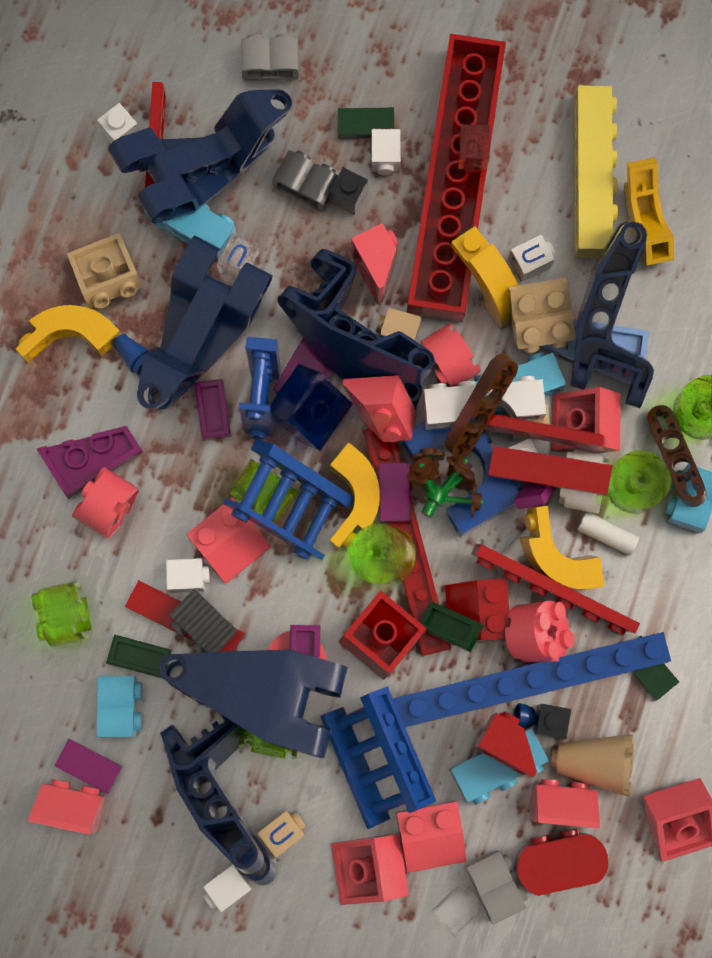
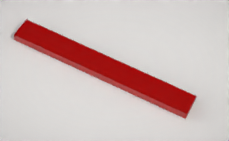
M369 428L363 430L371 464L379 483V463H402L397 442H383ZM409 491L410 522L387 523L410 614L420 622L430 601L439 604ZM426 632L418 639L422 657L451 650L450 643Z

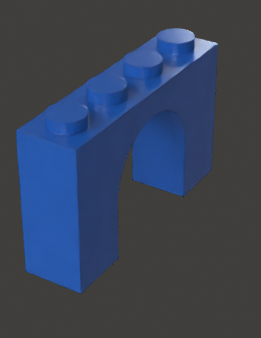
M474 416L469 423L474 421L476 419V416ZM424 420L414 426L411 441L400 442L413 463H416L412 459V455L418 454L419 450L429 447L436 448L438 451L444 448L445 439L451 428L426 430ZM485 429L471 450L478 457L483 468V481L479 489L476 490V493L482 494L481 500L484 501V504L481 505L480 511H474V518H471L472 505L456 503L445 512L460 538L515 506L514 499L522 489L518 481L489 477L488 473L493 450L490 446L492 440Z

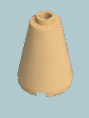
M627 734L560 743L558 749L552 750L551 767L557 768V774L622 796H630L632 782H629L633 772L634 735Z

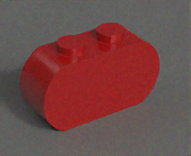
M578 828L561 831L560 838L549 840L548 835L530 838L531 844L524 845L516 855L514 861L516 878L523 888L537 896L599 883L608 869V854L604 845L590 834L579 833Z

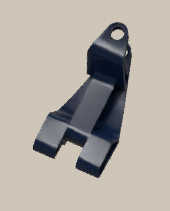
M280 89L245 91L234 98L214 126L215 133L198 138L160 139L152 127L116 139L109 145L108 152L122 173L139 170L140 172L148 171L154 184L144 188L137 196L152 223H159L193 214L227 187L270 147L275 138L272 127L286 117L292 106V99L287 92ZM271 100H279L285 108H275Z
M623 222L614 230L591 271L577 317L570 386L581 390L585 389L595 361L599 359L598 367L605 370L608 363H611V372L617 374L620 367H623L622 375L628 378L632 371H635L625 404L640 409L653 379V366L646 358L614 343L611 334L631 275L635 273L646 243L647 232L644 226L638 222ZM629 227H632L636 234L635 239L631 243H627L624 239V233ZM610 283L615 284L618 288L616 298L612 300L604 299L602 295L604 286ZM598 312H605L609 318L607 325L602 328H597L592 323L593 316ZM602 348L635 359L636 363L633 364L599 353L598 349Z
M194 235L188 243L171 278L170 301L161 347H155L147 351L143 360L137 391L139 403L148 409L165 410L172 407L250 327L272 281L273 275L246 262L232 287L211 277V266L221 248ZM149 388L148 401L150 404L144 399V391ZM158 390L160 397L159 400L155 402L154 394Z
M327 249L319 250L310 261L312 269L324 280L320 284L319 289H316L311 295L296 287L288 286L277 298L279 306L319 359L342 380L399 375L416 409L423 392L421 384L428 380L435 363L433 353L401 331L381 338L345 314L341 309L349 297L357 267L348 258Z
M293 650L170 654L161 660L159 672L164 680L204 707L212 708L266 743L319 758L325 757L332 728L307 722V720L303 719L310 691L341 698L348 667ZM177 660V661L171 662V663L167 666V668H166V670H165V666H166V664H167L169 661ZM182 666V672L179 676L170 677L172 669Z
M221 715L225 722L219 725L215 721L212 724L214 728L212 731L208 732L205 728L201 731L203 737L198 740L194 736L190 739L192 745L188 746L173 724L160 734L176 789L197 823L199 830L236 868L255 884L261 886L271 883L276 876L275 864L258 838L250 831L215 776V770L247 741L249 731ZM205 782H211L210 790L205 794H199L200 786ZM226 806V815L223 818L215 819L216 810ZM265 862V872L260 876H254L253 873L258 872Z

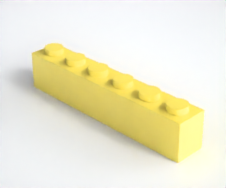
M578 85L574 96L575 257L599 258L613 234V222L617 221L618 207L617 204H613V194L617 193V177H613V167L617 165V150H613L612 141H615L617 137V124L612 123V114H615L617 109V98L612 97V86Z

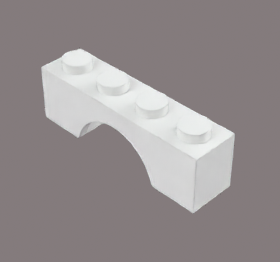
M534 376L517 378V381L510 384L498 406L502 407L511 418L527 421L543 420L547 414L543 379L535 380ZM464 381L458 383V386L447 387L444 383L429 385V389H424L423 404L426 430L452 428L476 387V382ZM490 390V391L484 396V398H486V397L492 392V390Z

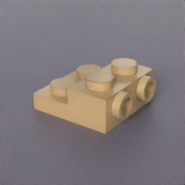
M120 232L66 253L88 308H104L109 305L110 300L120 296L125 298L132 297L136 294L137 289L143 287Z
M566 277L508 287L513 339L518 350L522 349L526 353H533L538 351L540 346L549 344L554 348H563L568 345V341L575 340L574 316L570 306L569 282Z

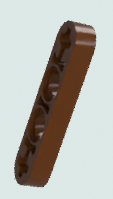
M507 354L496 355L489 362L447 435L445 447L454 457H465L471 452L516 376L518 365ZM490 390H492V392H491L486 398H484V396H485ZM478 414L476 419L469 423L471 419Z
M666 405L655 406L648 412L647 419L682 503L688 507H698L704 503L707 496L704 482L673 411ZM663 416L668 429L662 430L657 417ZM669 438H677L680 441L679 445L674 449H666L663 446L664 442ZM679 462L690 464L689 470L682 474L676 473L674 466ZM691 480L692 486L697 493L695 497H691L688 494L685 482Z

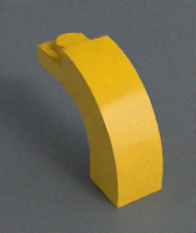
M653 157L626 163L627 182L624 183L629 222L642 224L647 232V239L641 257L646 266L674 260V235L664 219L659 198L658 162ZM631 227L635 239V230Z
M476 226L453 240L451 247L475 277L484 295V308L501 329L512 321L508 287L518 286V283L494 244L490 245Z
M63 305L47 309L29 320L35 331L25 334L19 340V346L15 349L29 364L55 340L63 337H76L86 341L103 357L114 347L113 342L121 335V332L110 320L95 310L76 305Z
M350 443L344 447L330 464V471L350 487L354 496V507L351 514L330 539V545L338 551L343 546L349 548L358 536L355 533L356 529L367 536L377 517L380 501L379 483L372 465Z
M548 506L527 508L528 513L525 514V525L531 535L520 537V542L531 566L538 573L570 588L595 589L604 587L601 557L592 555L576 558L565 557L554 545Z

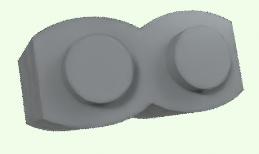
M251 34L247 38L241 39L242 79L291 80L298 78L297 38L291 37L289 34H278L274 38L269 39L259 34Z
M496 850L465 865L482 906L493 925L526 909L524 901L528 897L520 882L515 884L511 872L515 870L507 854L502 856L500 851Z

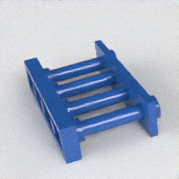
M247 337L245 349L252 377L250 403H239V412L244 432L250 434V438L267 439V436H274L268 396L270 383L273 382V379L278 380L281 373L277 339Z
M256 439L251 450L261 456L259 459L261 464L241 503L225 498L223 504L233 510L231 513L233 517L246 523L250 520L294 547L293 553L308 561L310 557L323 560L325 555L312 546L331 509L335 508L337 504L349 508L354 497L275 444ZM277 467L281 470L280 475L282 477L261 516L251 508L271 469ZM297 480L301 483L300 488L302 490L281 528L272 521L290 485ZM319 494L321 496V504L301 541L292 534L312 495Z
M388 686L360 697L364 707L346 714L344 707L320 716L324 727L332 728L330 735L331 744L367 830L391 819L388 810L405 804L408 812L412 813L436 801ZM369 718L376 735L358 742L352 725ZM381 747L388 764L370 771L364 754ZM393 775L400 793L382 799L375 782Z

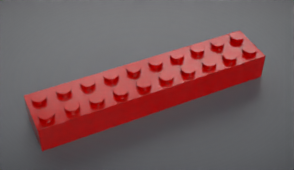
M450 33L406 313L463 323L471 271L451 247V242L474 226L477 229L479 226L506 46L504 41ZM476 142L479 145L480 162H477V147L474 144L469 145L468 162H465V147L467 143Z

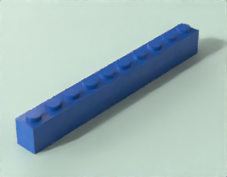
M664 632L559 657V661L539 662L393 698L406 728L671 662V657Z

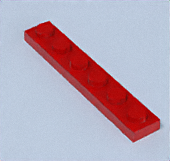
M475 544L471 555L478 558L477 564L489 570H493L495 566L504 571L503 577L518 584L520 580L531 584L529 590L544 597L549 593L557 597L555 602H561L567 609L571 610L573 606L583 610L581 614L583 617L598 623L599 619H602L609 623L608 629L622 636H624L625 632L636 634L640 625L639 622L482 544Z

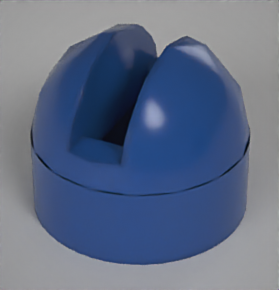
M521 703L516 705L513 716L520 720L518 725L523 728L532 727L537 719L534 708Z

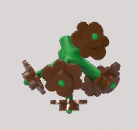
M427 447L419 450L418 454L412 455V459L416 463L409 466L410 472L407 474V480L412 486L410 488L411 496L417 497L419 502L425 503L421 513L432 518L437 506L442 507L444 502L472 505L471 518H474V511H480L484 501L481 500L482 494L476 493L475 473L471 470L473 466L468 459L462 456L457 458L453 455L447 456L446 461L449 463L447 476L449 478L440 486L441 478L439 477L438 461L444 460L445 453L437 452L436 448ZM473 486L472 498L448 496V493L454 487L458 490L464 489L469 492Z

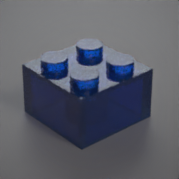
M298 364L271 402L270 408L272 418L299 442L321 451L353 403L321 372Z

